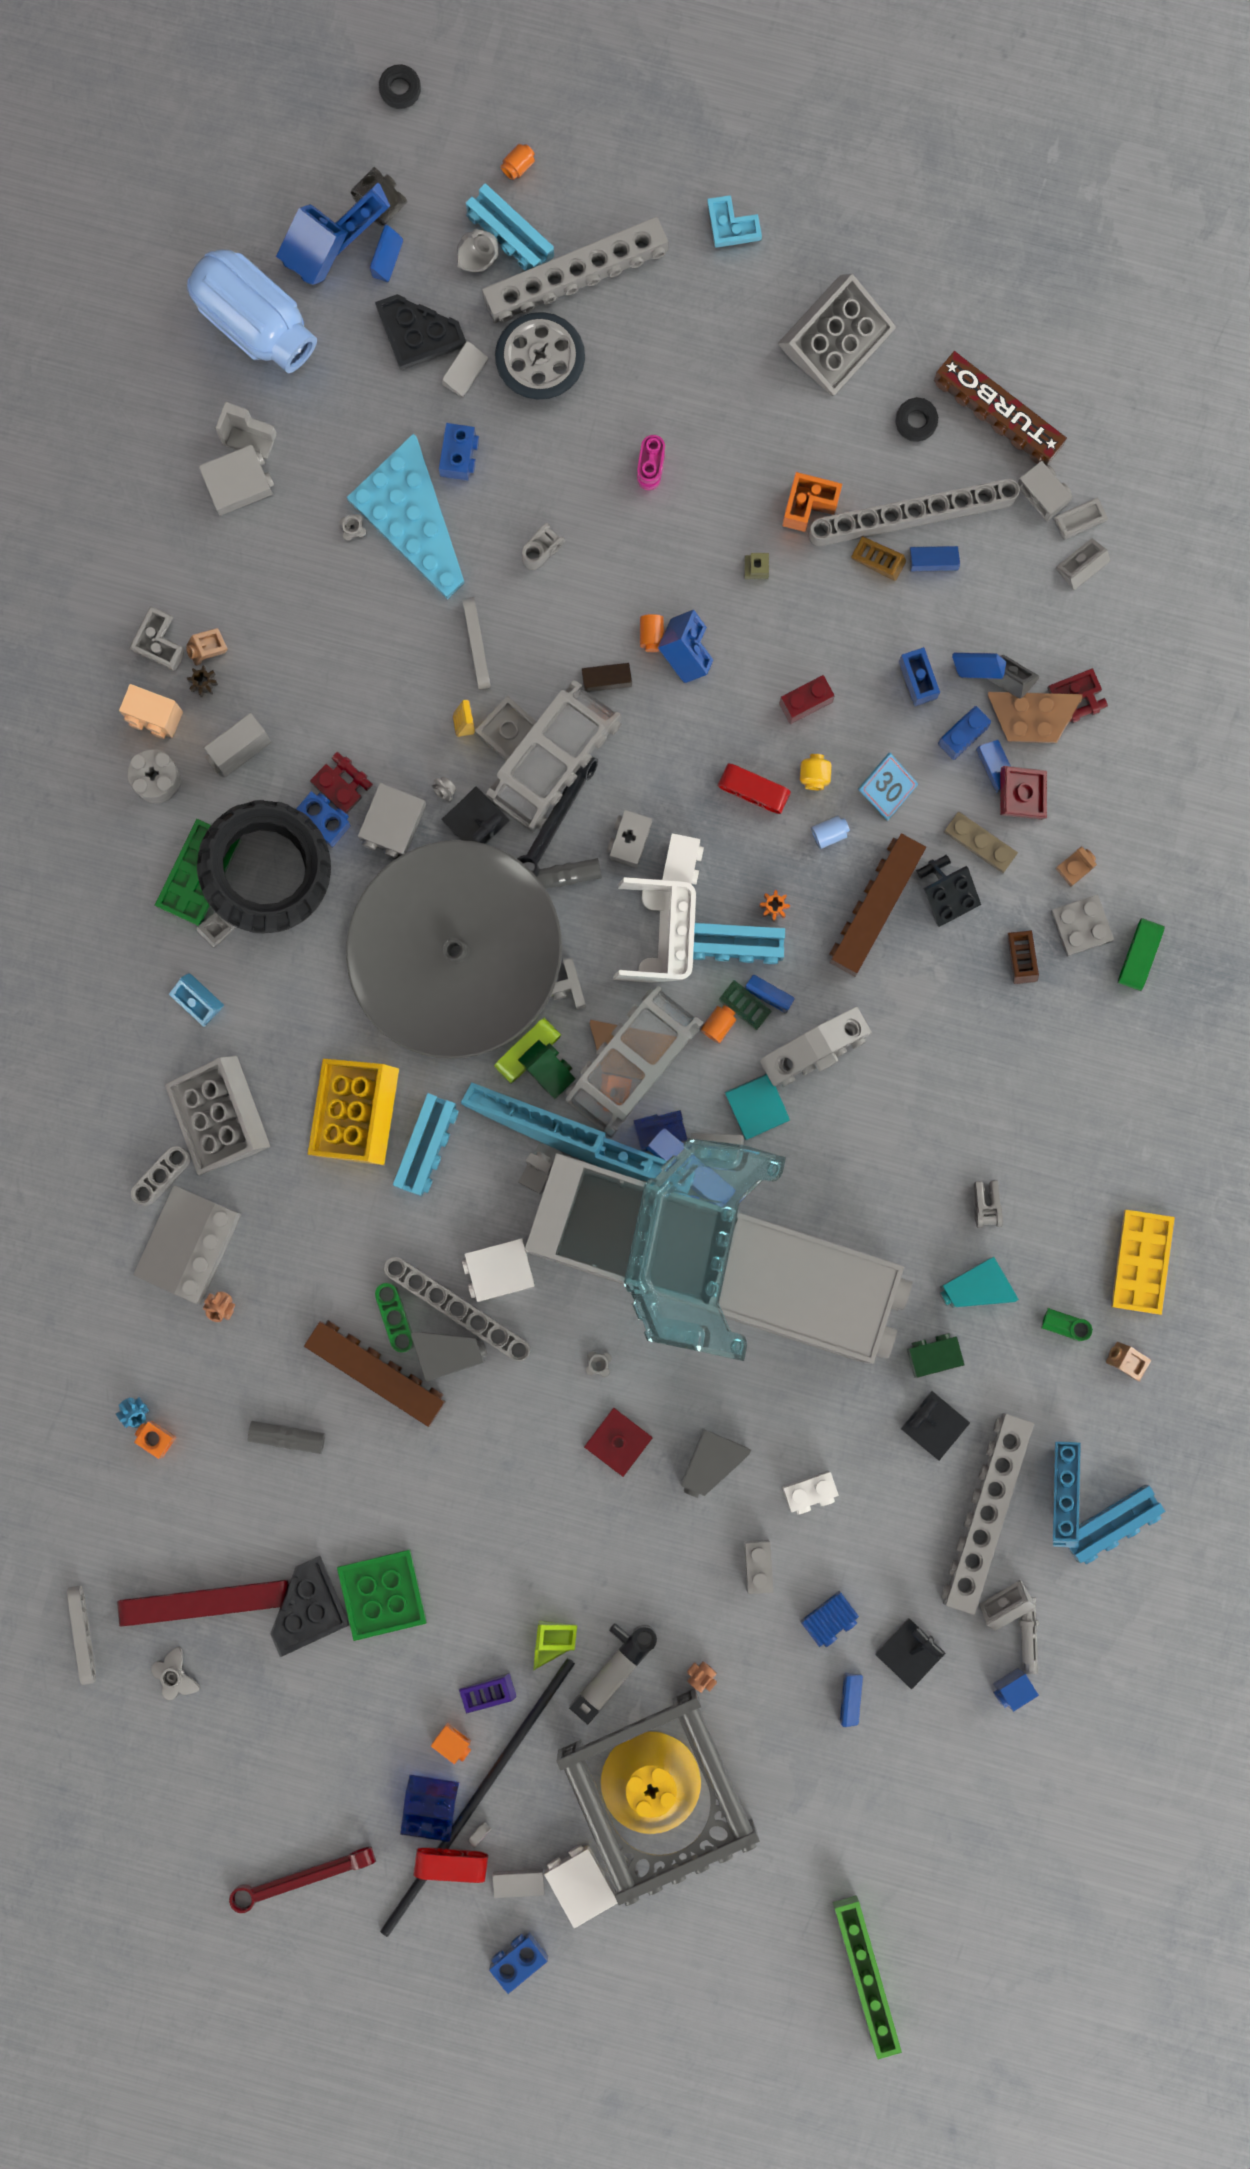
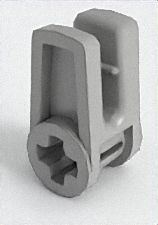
M993 1180L989 1183L988 1195L990 1196V1206L985 1204L983 1182H974L976 1227L982 1228L983 1225L995 1224L996 1227H1002L1003 1215L1000 1205L998 1180Z

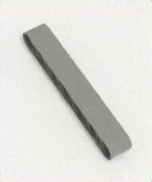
M392 1257L385 1262L384 1272L390 1279L515 1361H523L528 1358L530 1346L524 1339L403 1259ZM395 1261L400 1262L402 1265V1272L399 1275H392L389 1270L390 1265ZM415 1275H420L423 1279V1284L418 1289H413L410 1285V1279ZM434 1289H441L443 1292V1299L438 1303L433 1302L430 1298V1294ZM456 1302H460L464 1306V1312L460 1316H454L451 1313V1306ZM475 1316H482L484 1318L485 1325L480 1330H475L471 1325V1321ZM497 1329H501L505 1333V1340L500 1344L492 1340V1333ZM516 1343L525 1345L526 1353L524 1356L516 1357L513 1354L512 1348Z

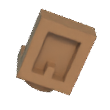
M218 628L192 635L186 646L187 654L190 659H193L196 666L201 665L204 659L225 654L228 650Z
M1081 846L1055 869L1072 887L1097 865L1095 862L1096 858L1090 850H1085Z
M1117 1342L1110 1350L1109 1357L1106 1360L1108 1365L1119 1369L1139 1382L1151 1362V1359L1131 1346Z

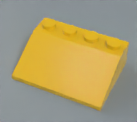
M323 1059L307 1155L384 1165L399 1068L379 1063Z

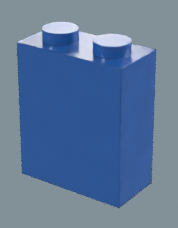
M309 204L300 207L276 257L282 261L285 267L298 273L306 283L317 284L325 280L348 232L313 205Z

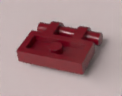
M1093 668L1047 687L1049 694H1082V699H1086L1087 705L1076 708L1073 713V717L1070 720L1072 723L1080 721V718L1086 715L1100 713L1101 709L1108 707L1105 698L1097 701L1094 696L1100 693L1102 688Z
M336 752L331 758L338 764L334 770L325 764L310 780V783L337 808H340L347 814L362 798L356 790L362 786L368 791L373 786V783L367 779L368 776L363 771H358L351 764L352 761L347 756L343 757L339 752ZM344 771L353 778L350 784L340 777Z

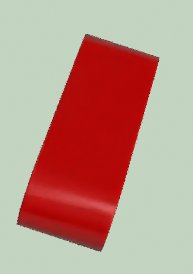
M731 763L726 765L717 785L723 791L775 814H782L791 794V791L786 787Z
M418 1848L416 1850L413 1876L423 1880L483 1883L486 1878L488 1854L472 1850Z

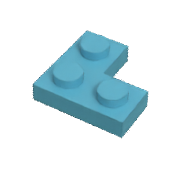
M731 195L707 199L715 248L762 241L758 214L735 218Z

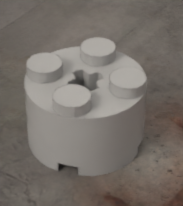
M143 751L132 757L128 767V781L131 787L142 799L150 803L168 801L180 787V771L173 760L162 751ZM157 773L158 775L155 776V780L152 781L150 777Z

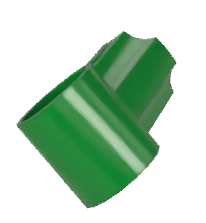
M1047 1308L1041 1329L1075 1341L1087 1340L1093 1331L1089 1321ZM1077 1323H1082L1086 1327V1334L1083 1337H1078L1074 1333V1327Z

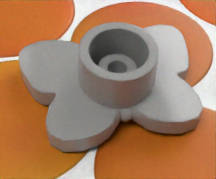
M181 1647L173 1649L166 1655L164 1662L157 1661L151 1668L153 1676L159 1679L163 1685L162 1695L166 1700L175 1699L179 1693L187 1695L200 1690L198 1683L188 1675H185L184 1670H182L183 1652Z

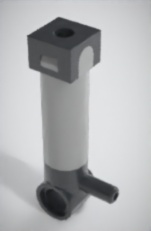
M616 1623L610 1627L609 1631L623 1645L569 1705V1709L587 1725L645 1656L654 1649L657 1643V1636L655 1630L649 1625L638 1626L631 1635H628ZM642 1632H647L652 1637L647 1645H642L637 1641L638 1635Z

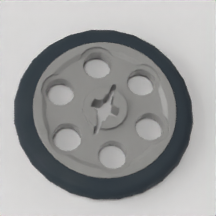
M546 312L529 313L512 321L502 331L495 349V364L499 376L504 383L515 393L525 398L536 400L550 399L569 390L578 381L585 363V347L575 327L566 319ZM544 327L548 330V335L545 338H538L535 335L536 329ZM522 337L527 341V344L524 348H516L513 344L514 340ZM559 340H564L568 343V348L564 351H559L555 348V343ZM541 351H544L545 359L540 358L536 361L535 353L540 354ZM518 360L525 363L524 370L520 372L512 368V364ZM558 363H562L567 367V370L563 374H557L554 372L553 367ZM537 373L545 377V381L539 385L531 380L533 375Z

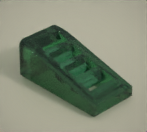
M735 980L719 998L723 1005L732 1009L737 1016L755 1030H758L772 1012ZM735 990H737L739 994L733 1000V1002L728 1000L731 997V995L735 992ZM744 996L747 1000L739 1009L736 1005ZM752 1002L755 1006L746 1015L744 1011ZM760 1008L762 1013L753 1021L751 1019L752 1016Z

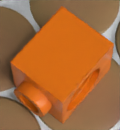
M148 1421L147 1424L143 1423L135 1433L137 1438L134 1443L156 1458L161 1459L177 1437L155 1422ZM152 1431L156 1432L159 1436V1441L155 1446L148 1442V1435Z
M447 1722L432 1742L431 1747L455 1765L458 1759L463 1762L470 1753L471 1749L468 1746L471 1740Z

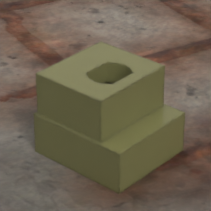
M769 553L745 555V579H769ZM754 562H761V567H754Z

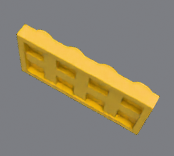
M1124 1210L1111 1303L1112 1308L1162 1315L1175 1217Z

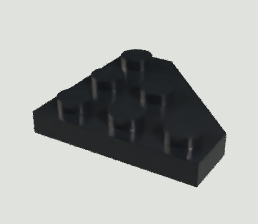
M398 294L375 302L400 370L463 348L466 343L459 321L451 317H444L438 314L437 311L421 304L417 305Z
M321 1556L295 1567L270 1633L280 1657L349 1626Z

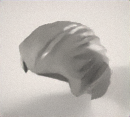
M479 229L467 232L462 236L457 246V266L471 272L485 271L497 259L499 251L497 238L490 232Z

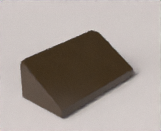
M629 663L582 668L585 692L632 687Z

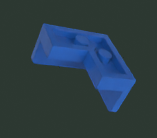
M694 609L670 619L658 646L660 652L684 683L707 675L713 662V658L701 643L707 627Z

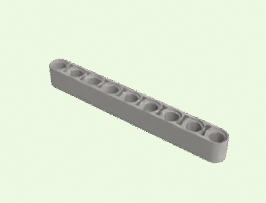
M1005 479L818 518L811 524L809 539L813 545L825 546L858 539L862 536L868 537L1007 508L1015 503L1020 487L1015 480ZM1002 490H1010L1013 496H1004ZM985 494L989 497L990 501L983 502L979 499L978 495ZM957 499H962V500H964L965 503H966V506H964V507L958 506V505L955 503V500H957ZM939 504L942 506L943 511H934L931 506ZM916 509L920 515L913 517L908 513V510ZM893 514L897 520L890 522L885 518V515ZM870 519L873 525L864 526L861 520ZM844 523L850 529L848 531H841L838 525ZM818 528L824 529L827 534L824 536H818L815 534L814 531Z

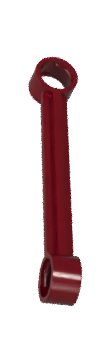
M372 1846L358 1849L338 1859L253 1888L246 1884L240 1885L230 1895V1906L237 1913H246L252 1909L256 1902L350 1870H358L370 1866L376 1862ZM243 1890L248 1892L252 1898V1903L245 1908L238 1906L235 1902L237 1891Z

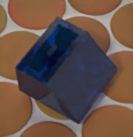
M409 1775L400 1835L450 1842L459 1782Z

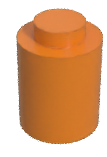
M657 614L643 615L640 617V647L645 648L646 652H658V646L664 635V617Z
M725 1005L722 1008L716 1006L700 1031L714 1042L720 1044L736 1022L735 1012Z

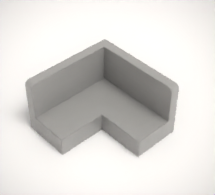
M225 402L215 428L222 445L236 450L253 445L255 451H261L265 460L269 456L277 435L273 425L251 418L248 409Z

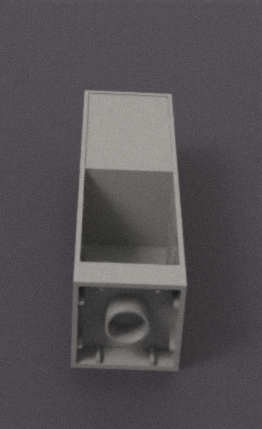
M556 1153L525 1247V1251L529 1254L865 1364H874L876 1356L889 1358L895 1342L897 1329L886 1326L891 1309L896 1311L899 1309L904 1310L912 1287V1281L901 1278L904 1266Z

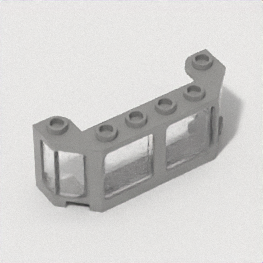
M574 680L566 691L562 690L500 768L496 775L498 779L488 789L486 796L492 803L532 833L537 828L541 830L547 820V809L550 805L555 806L563 795L560 792L566 785L568 787L572 785L577 778L575 773L580 766L584 768L592 758L590 753L595 747L599 749L607 739L606 736L610 733L614 735L622 725L620 723L621 714L609 709Z
M659 986L654 990L650 988L642 998L643 1002L640 1006L635 1004L627 1013L629 1017L624 1025L621 1023L617 1025L611 1033L614 1036L609 1044L604 1042L596 1051L598 1055L593 1063L590 1061L586 1063L580 1071L583 1075L577 1084L573 1083L565 1092L567 1095L566 1102L610 1138L619 1130L620 1125L627 1119V1116L704 1024L698 1017L692 1016L667 996Z

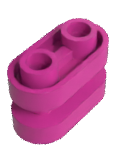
M649 435L643 439L637 467V482L645 490H654L661 482L665 458V443L660 436Z

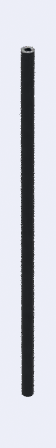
M569 1658L565 1660L437 1848H450L575 1665ZM415 1879L380 1930L384 1936L389 1937L427 1880Z

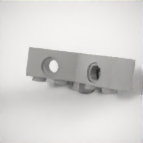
M855 1007L766 1055L760 1060V1063L773 1086L782 1084L785 1087L796 1081L794 1076L802 1072L803 1075H806L815 1070V1064L819 1071L831 1067L839 1061L837 1057L847 1052V1047L852 1045L853 1049L861 1046L866 1043L865 1037L872 1032L859 1008ZM788 1058L792 1061V1068L787 1064Z

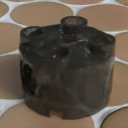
M373 167L351 189V195L354 201L357 202L376 183H379L390 204V207L374 221L383 227L407 203V199L394 188L396 182L388 174L383 176L377 168Z

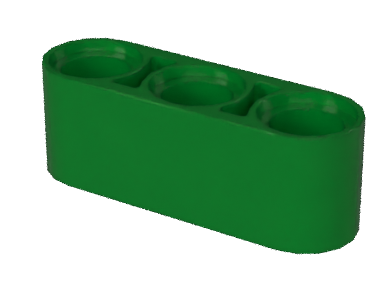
M1144 918L1140 919L1117 983L1142 991L1162 939L1165 926Z
M383 1283L377 1287L375 1298L391 1346L397 1352H408L412 1349L414 1343L411 1337L412 1330L400 1293L393 1284ZM386 1287H390L394 1293L390 1301H384L381 1298V1291ZM392 1311H398L401 1314V1321L397 1325H392L389 1322L388 1317ZM401 1334H405L409 1338L408 1346L403 1349L396 1344V1339Z

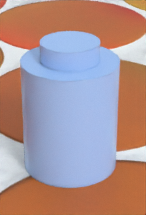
M838 815L811 827L812 835L819 849L847 838V832L850 831L845 818L840 819Z

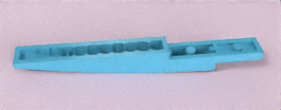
M472 1082L461 1101L462 1105L504 1126L597 1167L640 1181L644 1180L686 1196L696 1178V1171L605 1138V1133Z

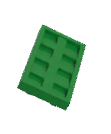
M197 818L154 906L199 926L210 905L205 899L199 884L197 858L203 837L211 825ZM240 838L230 846L223 859L224 875L242 841Z

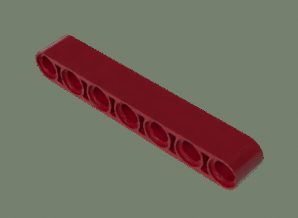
M288 1580L117 1601L119 1627L279 1608L288 1588Z

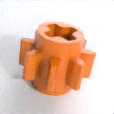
M777 890L774 891L772 896L765 893L764 898L767 902H762L759 907L765 908L763 917L770 915L773 922L776 916L780 915L782 918H785L786 915L783 909L790 908L789 904L784 903L787 895L785 894L781 897L778 895ZM772 901H777V905L781 906L778 907L777 911H773L772 906H768L772 904Z

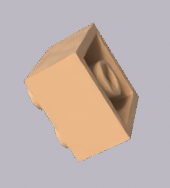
M132 684L129 685L119 709L120 713L125 717L124 720L129 722V726L141 731L144 727L150 730L152 735L161 739H165V736L173 738L183 714L176 701Z

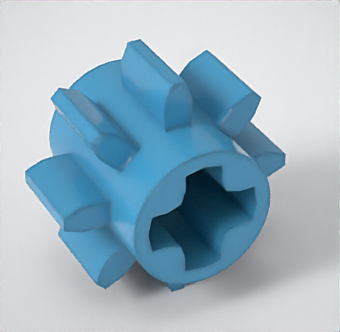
M129 1397L118 1405L120 1412H117L116 1416L125 1428L128 1426L136 1428L146 1421L145 1414L149 1412V1409L140 1397L136 1400Z

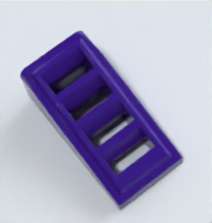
M509 1673L459 1689L466 1714L511 1702L516 1698L515 1688ZM500 1684L502 1685V1688H503V1691H504V1696H503V1694H502V1690H501ZM490 1686H493L494 1692L496 1695V1698L494 1699L491 1693ZM480 1689H483L484 1695L486 1698L485 1702H483ZM472 1691L474 1692L477 1704L473 1705L472 1698L470 1695V1692Z

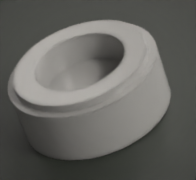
M482 1823L468 1839V1842L475 1848L492 1828L486 1823Z

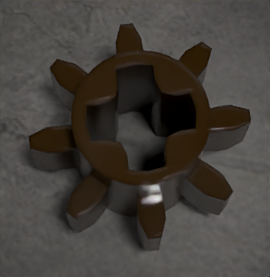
M204 665L197 671L192 668V677H187L188 682L193 683L189 688L191 692L198 690L200 697H203L204 693L208 692L212 695L213 686L218 685V682L212 679L216 675L215 672L212 670L208 673ZM203 677H205L207 681H204L202 685H200L198 681H202Z

